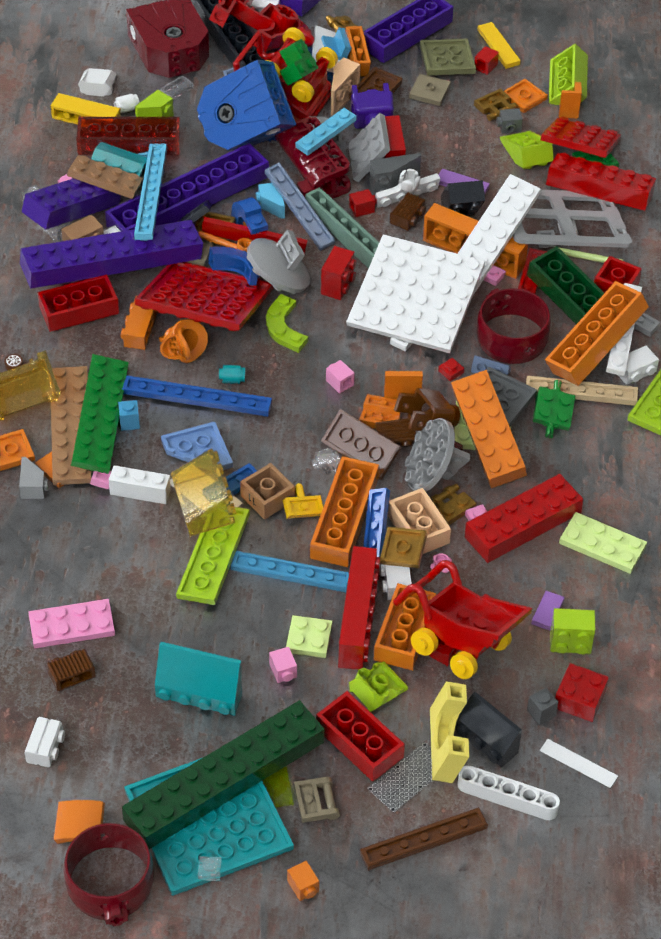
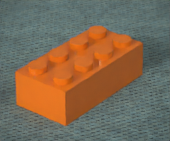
M397 583L374 646V661H384L386 664L413 671L419 653L416 652L411 644V636L418 629L425 628L424 611L417 593H414L399 606L393 604V600L407 587V585ZM425 590L428 601L436 596V593Z

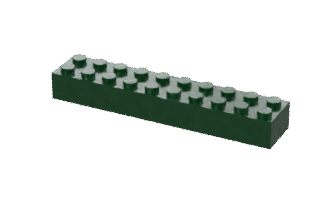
M299 700L123 805V821L129 828L136 831L144 839L148 848L151 849L324 743L325 729Z

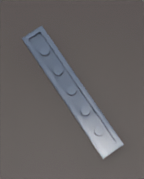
M280 162L265 169L266 176L318 249L321 251L335 244L333 236Z

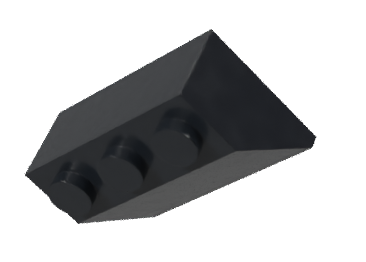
M474 692L461 711L455 730L461 737L468 738L474 748L486 754L491 762L498 764L502 768L519 753L522 729L478 693Z

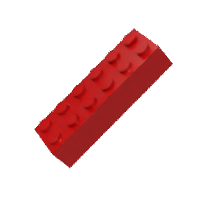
M557 153L549 166L546 185L645 211L653 196L656 178L648 174L635 173L633 170L619 169L617 166L603 165L598 161L592 162L582 157H572L567 153Z
M558 474L466 522L464 537L481 557L489 563L568 521L574 516L575 512L581 514L583 498L561 474Z
M353 546L339 640L338 668L359 670L363 668L364 662H368V648L371 640L370 633L373 625L377 581H379L380 557H377L376 548Z

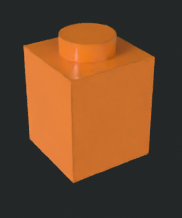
M307 860L287 870V881L299 901L310 899L319 892V880Z

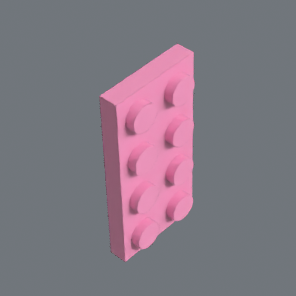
M109 599L28 611L34 649L115 636Z

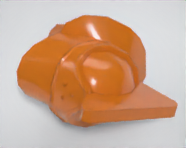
M191 319L180 320L174 326L167 329L163 336L159 337V341L162 342L160 352L168 359H180L183 363L195 361L205 351L208 343V335L204 326Z

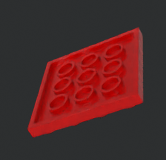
M559 117L542 133L540 140L606 158L619 143L621 134H617L615 130L606 131L596 125L587 126L581 121L573 122L569 121L566 117Z

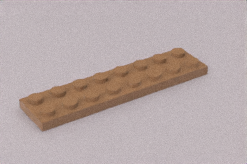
M87 366L50 368L53 485H57V483L68 485L91 482V470L71 466L88 379Z

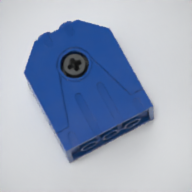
M256 60L205 86L197 107L198 118L203 125L205 137L208 141L227 150H235L248 143L255 146L296 126L274 62Z

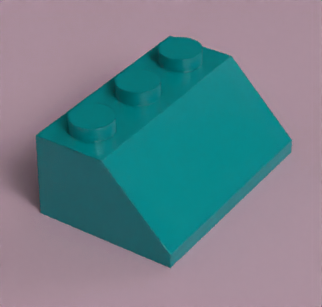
M100 142L95 148L91 160L103 162L108 166L122 169V171L135 173L139 177H143L147 157Z

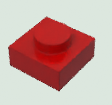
M454 358L447 360L438 367V371L449 381L462 375L465 369Z

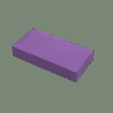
M545 591L531 624L550 631L554 608L561 609L565 597Z

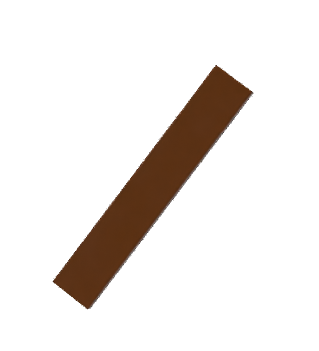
M478 807L361 848L360 854L369 871L488 829V824Z

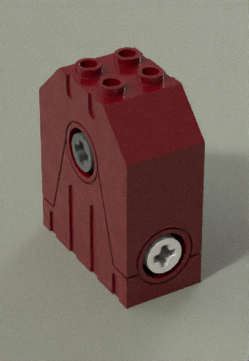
M161 0L148 5L145 4L136 8L126 9L128 36L148 72L171 78L199 71L209 58L208 29L191 0Z

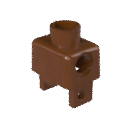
M417 388L415 394L399 393L394 407L396 412L408 413V418H411L408 428L415 431H422L429 420L433 421L437 418L449 421L453 427H456L460 420L459 407L450 404L436 390ZM427 403L430 408L422 411L423 404Z

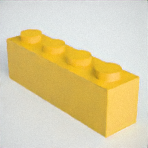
M58 93L50 105L53 119L113 134L121 122L120 108Z

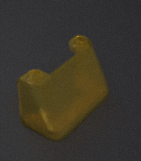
M46 350L37 353L38 358L35 361L29 359L30 363L0 373V420L13 413L47 401L50 403L59 399L58 397L61 395Z

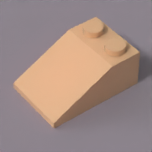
M344 57L336 63L333 69L331 116L339 112L350 100L349 93L352 90V85L360 83V64Z

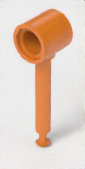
M203 231L198 232L201 239L223 247L236 248L246 252L252 242L250 239L242 238L236 244Z

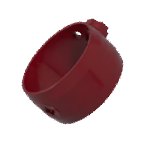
M515 288L491 290L486 295V299L483 301L478 313L477 338L481 349L489 357L508 364L526 363L537 358L545 349L549 339L551 318L548 306L539 296L527 290ZM518 315L530 319L541 330L531 336L513 338L496 333L486 323L498 316Z
M114 823L92 826L81 832L71 842L66 852L63 867L66 889L73 903L84 914L96 919L105 920L106 925L120 926L128 921V915L137 911L147 900L154 880L152 855L144 839L133 829ZM103 848L128 850L137 855L147 867L143 877L134 887L114 896H96L87 893L73 882L71 876L77 864L85 856Z

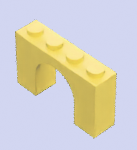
M446 681L430 707L432 780L453 783L469 758V739L454 736L457 719L467 703L466 685Z

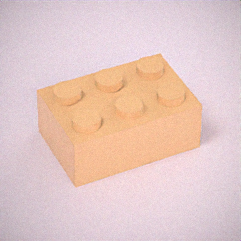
M423 488L389 501L388 517L396 528L427 531L423 554L450 544L451 528Z

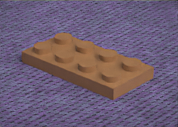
M80 155L76 157L67 173L68 177L131 199L134 198L143 181V178L135 173H128L120 168L111 167L103 162H97L89 159L87 156Z

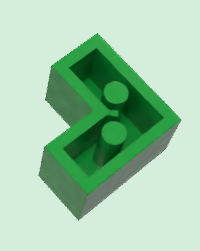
M302 39L279 51L287 67L280 70L287 86L318 69L315 59L311 56L307 45Z

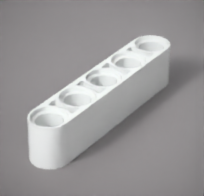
M469 765L463 766L459 772L458 788L464 793L544 820H553L558 815L560 800L554 793Z

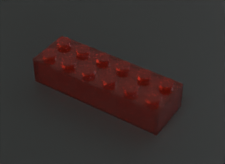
M78 117L76 138L78 155H93L95 148L100 142L135 154L148 152L150 144H167L166 155H180V117Z

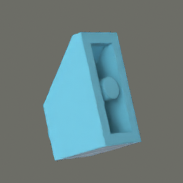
M272 183L258 184V192H255L257 202H260L261 208L281 219L285 218L284 201Z

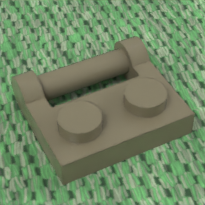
M331 777L294 782L302 823L323 819L335 820L340 817L331 788L333 785ZM317 788L323 789L328 809H322Z

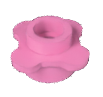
M443 553L434 555L433 564L430 565V568L432 570L442 560L452 562V559ZM444 568L441 572L448 573L449 570Z

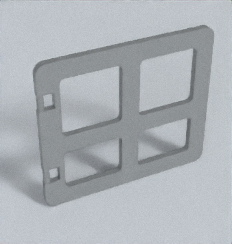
M541 190L537 199L549 200L552 209L530 208L524 217L556 219L563 235L527 234L522 222L513 234L514 241L520 244L629 248L632 244L631 237L627 233L626 226L613 202L563 190ZM563 200L599 202L603 211L568 210ZM571 220L606 221L614 237L579 236Z

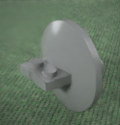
M286 230L278 242L266 238H257L248 246L246 258L250 261L253 272L272 284L277 291L284 290L291 294L303 292L310 284L309 271L301 261L305 254L298 244L293 231Z
M437 418L433 421L429 420L423 430L416 433L410 455L405 460V466L407 467L405 481L408 482L412 490L415 491L423 488L426 492L429 491L441 478L449 480L470 460L469 453L454 447L455 432L453 425L449 421L442 418Z

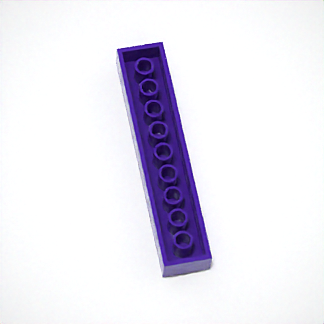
M248 143L162 184L155 226L178 222L180 218L206 200H209L213 205L268 178L265 174V169L269 168V161ZM141 195L105 211L107 228L116 226L120 231L135 229Z
M192 220L156 225L153 240H135V229L21 248L20 266L30 289L94 278L106 274L112 275L198 260L202 257L203 242Z

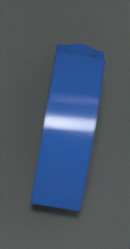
M251 197L233 203L231 216L235 217V224L243 225L245 221L251 235L268 230V224L261 213L262 208L255 198Z
M210 247L208 264L212 270L237 272L245 277L249 285H257V279L260 278L259 275L253 272V267L246 258V251L230 247Z

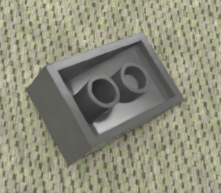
M421 153L370 160L369 186L372 195L397 186L400 174L404 170L407 173V169H414L418 172V176H420Z

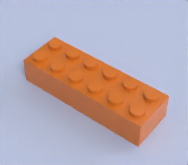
M434 203L424 215L423 241L458 254L479 221ZM512 236L494 265L505 270V275L517 279L526 263L528 244L517 243Z
M615 281L547 356L545 361L552 373L579 386L648 309L649 306L643 294Z
M487 370L451 382L454 396L490 488L492 489L527 476L525 464Z
M341 457L310 543V559L344 567L349 566L353 546H356L367 514L369 490L375 489L378 481L379 464Z

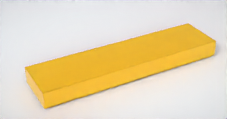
M492 22L477 27V31L489 47L499 52L498 59L505 69L520 65L521 60Z

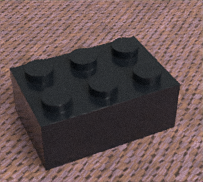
M483 180L448 183L441 194L442 206L466 216L475 215L485 202Z

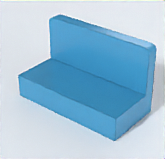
M339 27L334 38L322 36L321 39L324 47L334 50L338 60L348 57L351 45L345 28Z

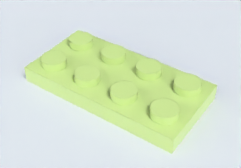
M575 512L560 537L559 544L631 574L647 546V541Z

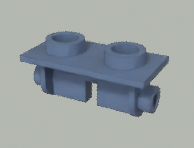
M474 355L471 372L476 374L491 367L508 375L511 367L507 364Z

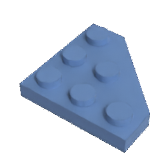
M215 422L161 436V442L167 455L213 472L233 468V461Z

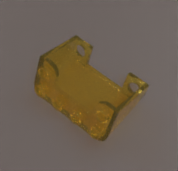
M212 448L171 472L190 536L235 523L233 515L237 514L234 503L230 504V501H233L230 489L226 490L229 487L226 476H221L224 475L222 464H217V462H220L217 450L213 451Z

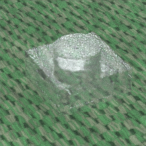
M199 856L198 880L220 881L221 857Z

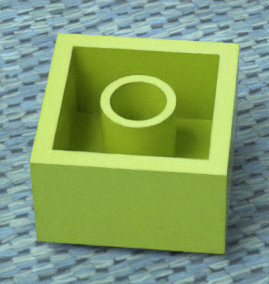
M554 608L550 629V652L591 654L595 635V610Z

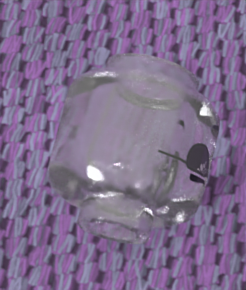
M331 447L316 451L315 459H312L314 470H319L322 475L337 471L340 463L338 451H334Z

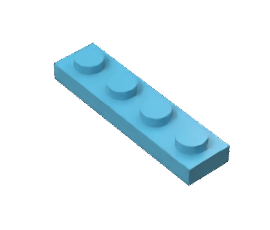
M346 108L341 109L295 143L296 148L307 156L354 123L356 115Z

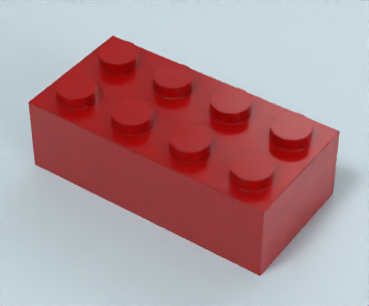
M107 274L38 292L39 308L49 332L119 314L118 298Z
M348 691L316 714V720L325 729L324 736L372 782L404 758L405 744Z

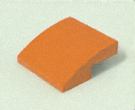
M367 394L359 420L375 429L374 425L376 422L399 420L401 412L394 410L397 399Z
M96 800L58 802L54 841L57 844L71 842L84 830L103 824L105 803Z

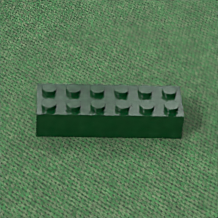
M558 246L530 261L527 276L575 324L584 317L604 294Z

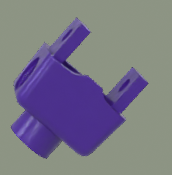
M383 83V91L371 89L358 93L357 85H352L350 111L356 115V121L353 123L356 129H364L371 119L375 118L379 113L385 116H393V93L389 91L388 83Z

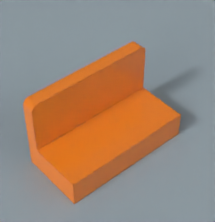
M575 82L574 91H561L559 117L578 119L582 95L581 82Z

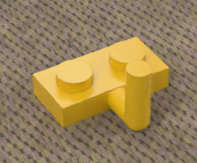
M301 483L295 485V496L297 495V497H286L283 500L287 519L320 516L323 510L321 495L305 496Z

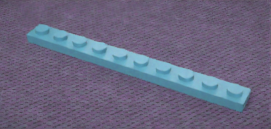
M167 144L149 145L134 232L135 240H153Z

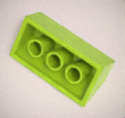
M576 43L550 59V104L560 105L561 91H574L575 82H581V102L587 98L588 55Z

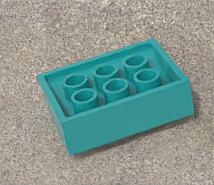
M160 642L155 679V695L165 701L171 700L182 705H192L203 710H213L224 715L235 716L242 698L241 660Z

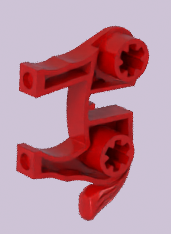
M218 0L219 4L215 5L209 20L223 27L231 14L258 30L262 34L264 52L282 46L284 44L283 34L291 27L299 29L304 34V43L307 47L312 46L315 40L309 27L298 19V14L285 5L269 3L261 12H257L253 6L250 8L253 0Z

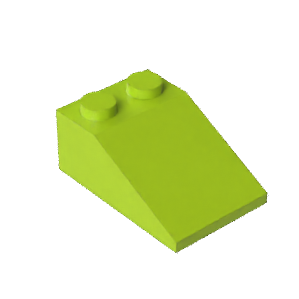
M532 131L500 137V141L515 164L522 167V169H530L534 165L544 166L548 162L553 161L552 143L541 141V136Z

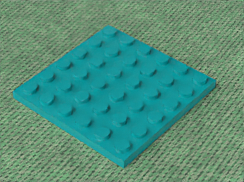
M198 760L124 786L129 802ZM260 781L258 784L151 848V851L171 895L174 896L294 850V844L263 782Z

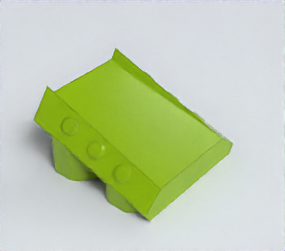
M384 661L374 663L370 670L367 668L359 669L355 679L349 682L350 692H353L363 702L368 711L379 708L408 690V686Z

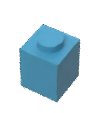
M137 400L118 402L121 431L140 429Z

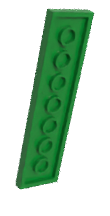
M92 354L71 466L109 474L119 420L118 402H122L124 392L122 388L126 379L129 362Z

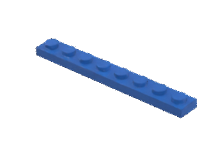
M126 376L122 388L124 390L123 394L267 417L272 405V398L134 376Z

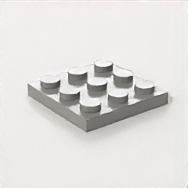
M381 113L372 118L370 123L348 145L353 180L357 182L370 171V160L382 159L390 151L385 115Z

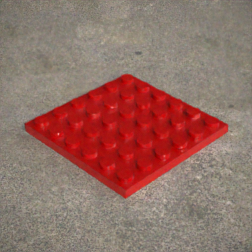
M181 262L167 265L135 298V305L145 310L152 309L161 314L168 313L178 318H188L194 322H204L214 327L220 326L230 331H239L273 290V285L258 279L257 285H249L242 275Z

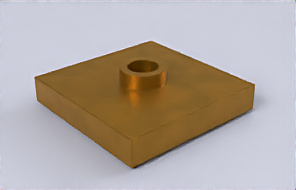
M388 527L380 564L420 568L427 531Z

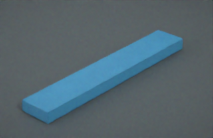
M241 551L235 552L231 564V570L347 592L349 572Z

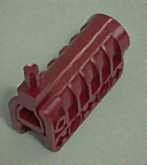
M293 117L296 126L275 135V138L304 178L303 181L297 183V187L305 199L307 193L319 187L332 199L350 192L351 182L346 175L350 171V163L333 139L327 141V145L323 144L308 156L296 148L295 143L314 130L312 125L316 128L321 122L316 117H307L302 120L298 117Z

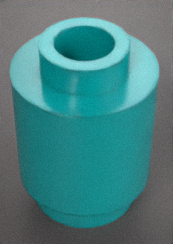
M223 365V368H219V379L223 380L222 383L230 384L245 382V367H241V365Z

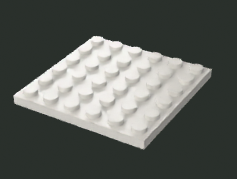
M383 234L346 321L347 326L450 353L484 269L485 261Z

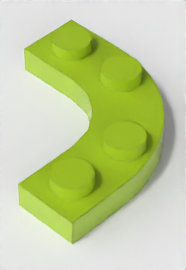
M280 294L269 307L266 314V325L269 335L280 345L299 353L308 343V336L294 331L286 325L285 319L296 306V300Z

